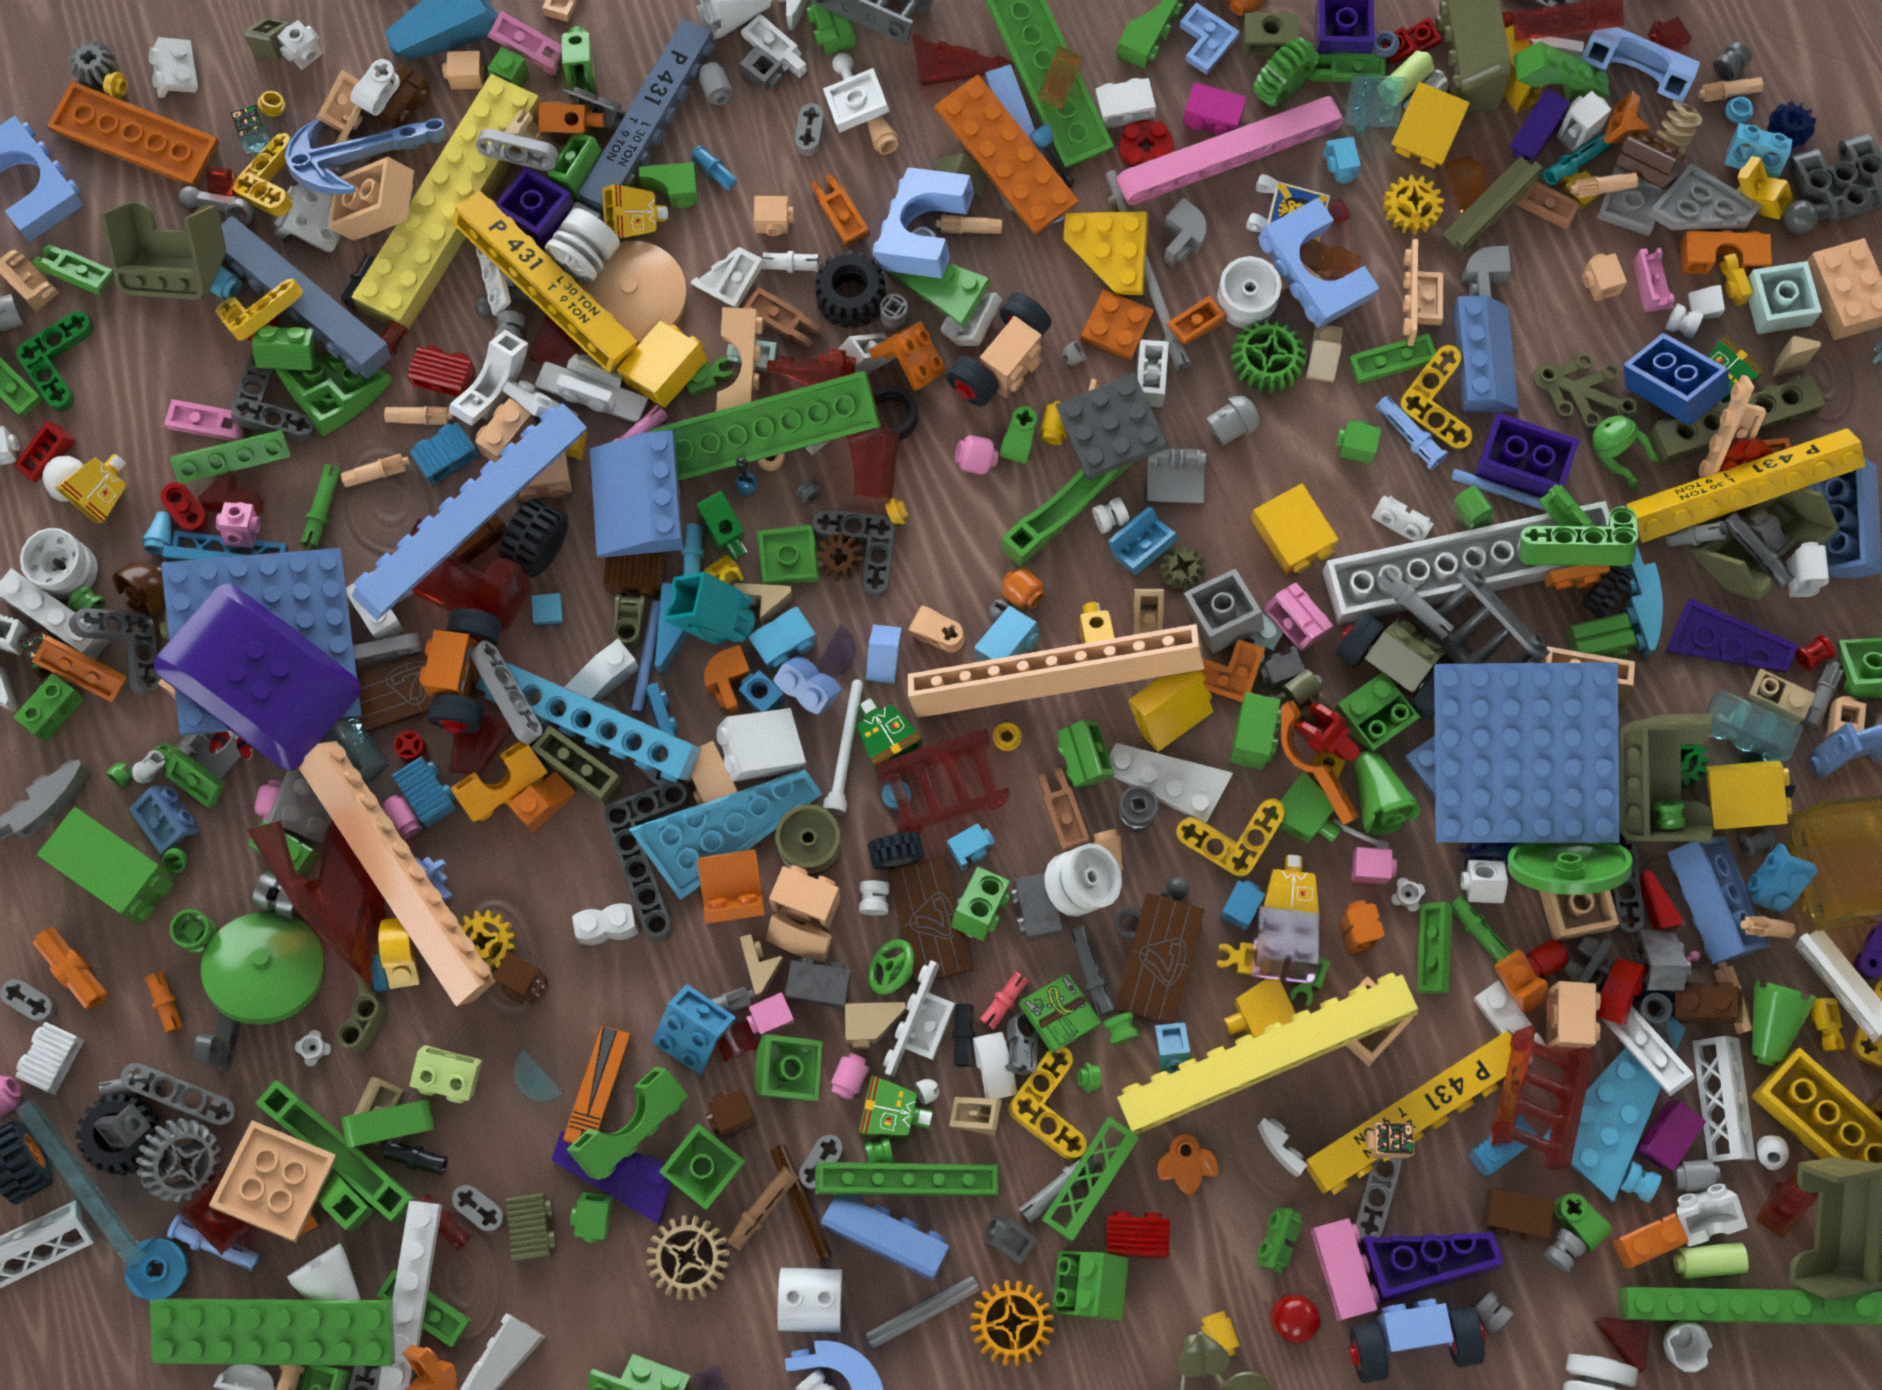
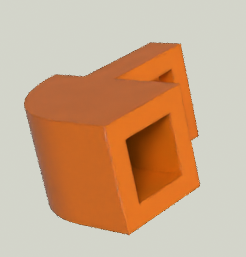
M740 644L714 655L708 662L704 672V682L708 695L714 693L720 710L726 708L729 716L740 713L731 686L741 683L750 674Z
M410 1345L402 1353L418 1376L405 1390H457V1373L454 1365L439 1360L430 1348Z

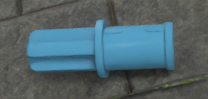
M700 145L692 151L691 159L705 171L707 177H713L727 191H731L737 185V179L723 166V161L716 159L704 146Z

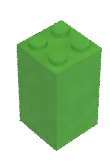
M75 806L37 853V856L138 926L142 921L150 918L155 909L154 905L160 897H164L170 892L173 880L176 878Z

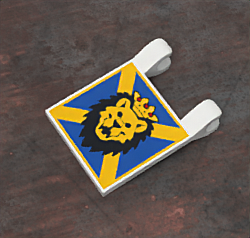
M1262 174L1256 183V191L1274 193L1268 220L1259 214L1252 213L1247 220L1246 229L1252 232H1262L1266 225L1317 198H1320L1327 209L1330 195L1279 182L1268 175ZM1321 235L1310 240L1307 244L1318 246Z

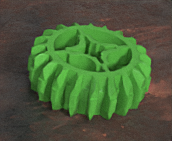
M1302 37L1288 41L1277 53H1274L1273 57L1267 61L1265 67L1261 69V73L1254 82L1253 92L1260 101L1267 104L1270 108L1285 103L1310 77L1311 72L1318 63L1319 53L1310 42L1305 41Z
M1266 318L1263 320L1262 326L1254 321L1251 328L1245 326L1242 334L1236 336V343L1232 344L1231 352L1234 354L1231 355L1230 361L1235 364L1233 372L1240 373L1239 381L1248 380V389L1257 385L1259 393L1263 391L1264 387L1268 388L1270 394L1274 392L1275 387L1282 392L1285 390L1286 384L1292 386L1295 383V378L1299 379L1301 377V369H1304L1306 365L1304 358H1306L1307 351L1302 349L1304 346L1303 339L1296 340L1298 337L1297 331L1288 332L1289 324H1286L1283 328L1279 327L1277 319L1273 325H1269ZM1267 340V341H1266L1265 343H1263V344H1257V343H1255V342H1258V341ZM1277 343L1281 344L1286 350L1281 349ZM1269 348H1271L1270 355L1272 357L1269 359V362L1266 365L1267 358L1265 356L1268 353ZM1250 362L1257 364L1260 370L1256 369ZM1283 367H1285V369L1279 372L1269 373L1273 369H1282Z

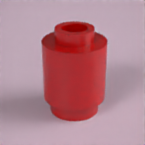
M1549 939L1526 954V958L1535 975L1542 979L1568 964L1567 957L1569 952L1561 941L1556 942L1553 939Z

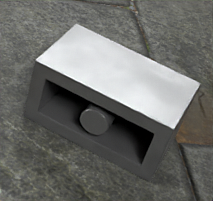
M1045 873L1015 879V888L1010 889L1013 906L1019 905L1021 917H1016L1019 934H1025L1026 942L1062 935L1063 929L1059 911L1050 901L1045 888Z
M1639 930L1635 957L1638 964L1647 966L1644 978L1647 990L1684 991L1686 978L1691 976V963L1684 956V945L1682 942H1679L1675 930Z
M800 957L798 961L791 960L785 998L791 1002L845 1010L851 981V970L846 969L845 964L828 962V966L817 965L816 960Z

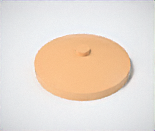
M641 241L620 242L619 248L610 260H601L604 265L603 269L597 273L593 283H585L577 279V284L584 291L589 292L604 310L609 311L624 329L629 330L637 340L636 347L659 321L668 326L672 324L676 326L686 307L687 287L680 266L668 252L650 243Z

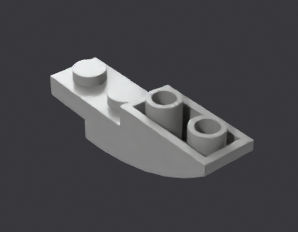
M79 759L71 760L62 764L59 770L49 776L44 775L34 780L33 785L25 789L30 799L15 803L10 811L0 815V841L12 834H16L25 840L50 823L65 809L82 787L90 772L88 766Z

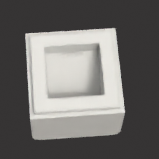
M1721 285L1688 293L1690 312L1697 311L1704 314L1702 319L1720 318L1725 310Z

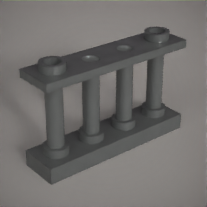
M808 0L813 4L905 45L908 43L913 20L910 19L915 11L927 15L932 4V0H893L905 5L899 15L886 9L891 0H877L876 3L868 0Z
M1471 568L1457 575L1464 584L1438 610L1434 609L1446 620V617L1473 593L1484 605L1458 631H1453V629L1451 632L1447 631L1448 635L1440 640L1420 619L1414 618L1423 630L1440 644L1441 649L1455 664H1486V660L1511 635L1524 648L1509 663H1526L1532 656L1537 661H1540L1551 653L1546 648V642L1539 635L1533 634L1485 584L1486 579L1483 575ZM1493 614L1504 627L1478 652H1473L1466 644V638Z

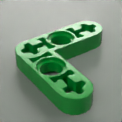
M74 311L22 343L16 352L19 362L46 402L58 412L66 411L73 405L74 395L51 360L92 334L94 330L93 322L82 311ZM80 321L83 328L78 329L75 323ZM67 328L71 334L70 337L64 332V329ZM53 335H62V341L59 345L50 346L48 344L50 337ZM40 344H42L46 348V352L42 351L41 347L39 346ZM30 351H32L35 356V358H33L32 360H30L28 357V353ZM45 370L52 371V377L49 381L39 382L38 377L40 373ZM55 387L62 394L63 400L60 402L52 392V389Z

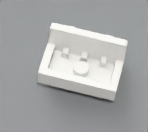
M158 37L154 47H151L149 50V62L154 66L152 82L153 86L157 88L158 97L165 98L168 91L195 93L198 84L191 40Z
M985 293L964 329L954 319L947 316L940 329L941 332L957 346H979L986 336V331L992 319L997 314L1002 298L997 293Z

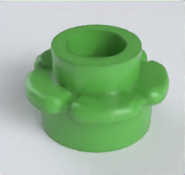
M1086 1063L1083 1069L1078 1070V1085L1083 1087L1087 1093H1090L1091 1090H1099L1101 1085L1099 1066H1091L1090 1063Z

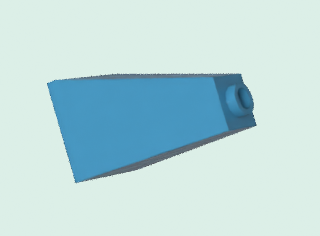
M422 0L388 28L384 34L390 41L387 46L397 57L402 55L410 62L488 38V34L498 14L487 0Z

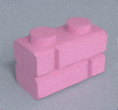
M1297 583L1278 592L1264 607L1267 614L1300 652L1319 642L1333 627L1327 616L1320 611L1309 595Z

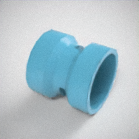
M1632 1161L1627 1168L1619 1189L1627 1193L1635 1192L1640 1200L1649 1203L1660 1185L1661 1175L1653 1171H1643L1641 1165Z

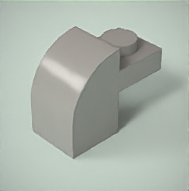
M1182 198L1165 218L1164 230L1175 237L1173 242L1166 248L1164 262L1171 267L1178 261L1183 262L1191 250L1199 254L1204 244L1207 228L1205 217L1197 207L1185 198Z
M1509 246L1484 247L1470 257L1461 279V284H1470L1469 296L1486 295L1491 298L1490 284L1506 283L1511 273Z

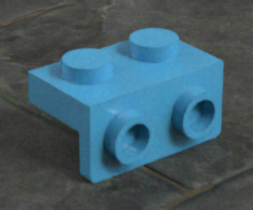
M1148 507L1124 528L1116 532L1109 539L1108 544L1114 559L1137 575L1177 542L1178 538L1173 530L1157 519L1154 509Z
M1779 843L1767 855L1757 872L1750 877L1747 888L1754 904L1785 914L1818 873V870L1814 863L1789 855L1786 846Z

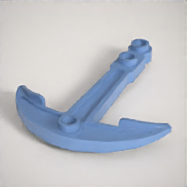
M434 118L427 120L425 123L417 122L391 129L388 132L316 148L320 133L325 126V123L316 119L299 129L287 143L285 158L292 178L303 187L321 193L350 194L356 191L355 186L337 177L328 168L391 150H413L428 140L431 143H440L445 139L447 131L445 122L442 119Z

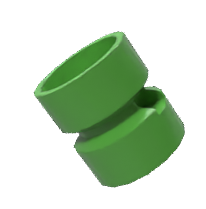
M186 909L179 912L170 924V935L174 942L195 955H203L208 943L219 931L218 926L213 920L195 909Z

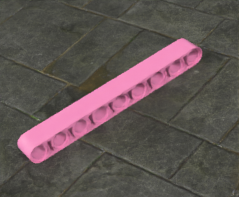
M1331 96L1323 97L1128 168L1116 177V182L1127 203L1134 205L1333 132L1341 127L1345 120Z

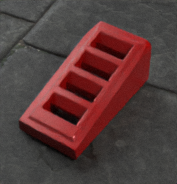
M46 421L13 465L32 482L36 483L43 476L47 463L55 457L63 456L72 447L76 439L60 425ZM54 436L58 437L57 441L52 438ZM46 444L51 447L49 451L44 447ZM38 452L44 456L42 460L36 456ZM29 460L37 465L35 470L27 464Z
M1651 870L1644 871L1639 876L1641 894L1653 930H1674L1684 924L1680 914Z

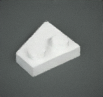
M738 247L729 253L726 259L718 261L711 266L712 270L701 278H694L691 284L733 308H739L765 261Z
M519 380V383L506 381L502 390L537 417H541L551 406L556 409L561 405L535 390V386L523 380ZM569 409L576 417H578V414L576 412Z

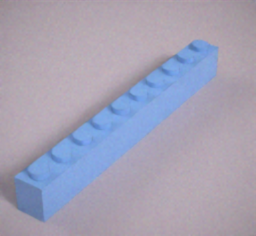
M563 403L556 409L552 406L547 409L540 417L542 422L536 427L533 424L528 426L521 433L520 437L522 439L516 445L511 442L500 452L502 457L496 463L490 460L479 471L482 475L474 481L470 478L459 489L461 492L459 496L455 499L451 496L447 498L438 508L441 512L434 518L431 515L427 516L417 526L419 531L413 537L407 534L396 545L399 549L395 553L383 555L375 564L378 567L370 575L364 572L354 582L356 587L352 597L376 621L385 615L582 437L587 427Z

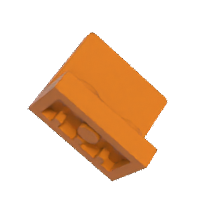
M922 321L894 333L868 350L873 360L884 356L885 360L897 356L914 391L921 389L946 372L943 361L938 355L931 341L930 334L925 329Z
M754 849L699 857L697 859L705 924L765 915L758 861Z

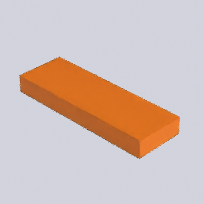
M48 635L45 636L32 660L33 663L112 703L127 678L126 675Z

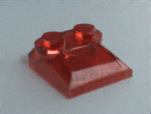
M227 1168L180 1210L182 1215L221 1256L248 1232L258 1228L209 1206Z

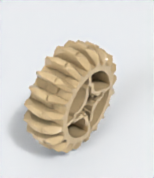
M685 1215L681 1216L682 1226H678L674 1219L669 1220L672 1230L668 1232L664 1226H660L659 1231L664 1234V1237L659 1239L657 1236H652L651 1238L654 1243L659 1244L657 1249L647 1248V1253L656 1255V1258L647 1260L646 1265L657 1267V1269L649 1273V1276L651 1278L661 1276V1279L656 1283V1287L660 1289L668 1284L665 1291L667 1296H671L674 1290L678 1289V1300H683L685 1291H688V1297L691 1301L695 1300V1290L698 1289L701 1296L706 1297L707 1291L705 1286L707 1284L713 1290L718 1288L712 1281L715 1276L720 1280L725 1279V1275L718 1272L719 1267L727 1269L730 1265L728 1262L721 1261V1257L729 1256L730 1251L726 1249L720 1250L719 1248L727 1243L726 1238L715 1240L721 1230L716 1227L709 1233L708 1230L711 1226L709 1220H706L699 1227L700 1218L698 1216L693 1217L691 1225H688V1218ZM696 1233L694 1239H691L685 1246L680 1247L671 1243L678 1235ZM705 1238L712 1247V1265L706 1263L700 1257V1250L703 1246L702 1242ZM678 1250L681 1253L689 1254L691 1250H694L695 1254L692 1256L702 1265L699 1266L688 1262L683 1266L682 1262L684 1260L675 1251ZM665 1251L671 1253L676 1258L677 1264L672 1278L667 1274L664 1267ZM693 1269L706 1273L697 1282L690 1284L680 1283L682 1278Z

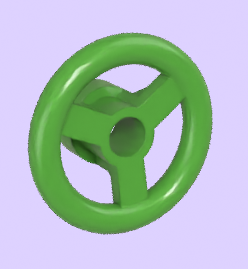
M902 939L891 940L884 944L874 955L868 969V983L875 993L880 995L890 994L910 980L913 973L914 952L912 946L907 941ZM893 949H903V952L895 958L888 959L885 957ZM879 964L883 966L884 973L881 985L878 984L876 978Z

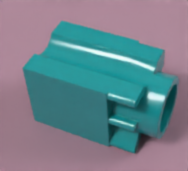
M706 572L673 578L671 587L673 599L666 608L664 621L714 645L722 644L726 639L733 643L742 642L750 635L755 624L754 612L748 607L752 604L753 598Z

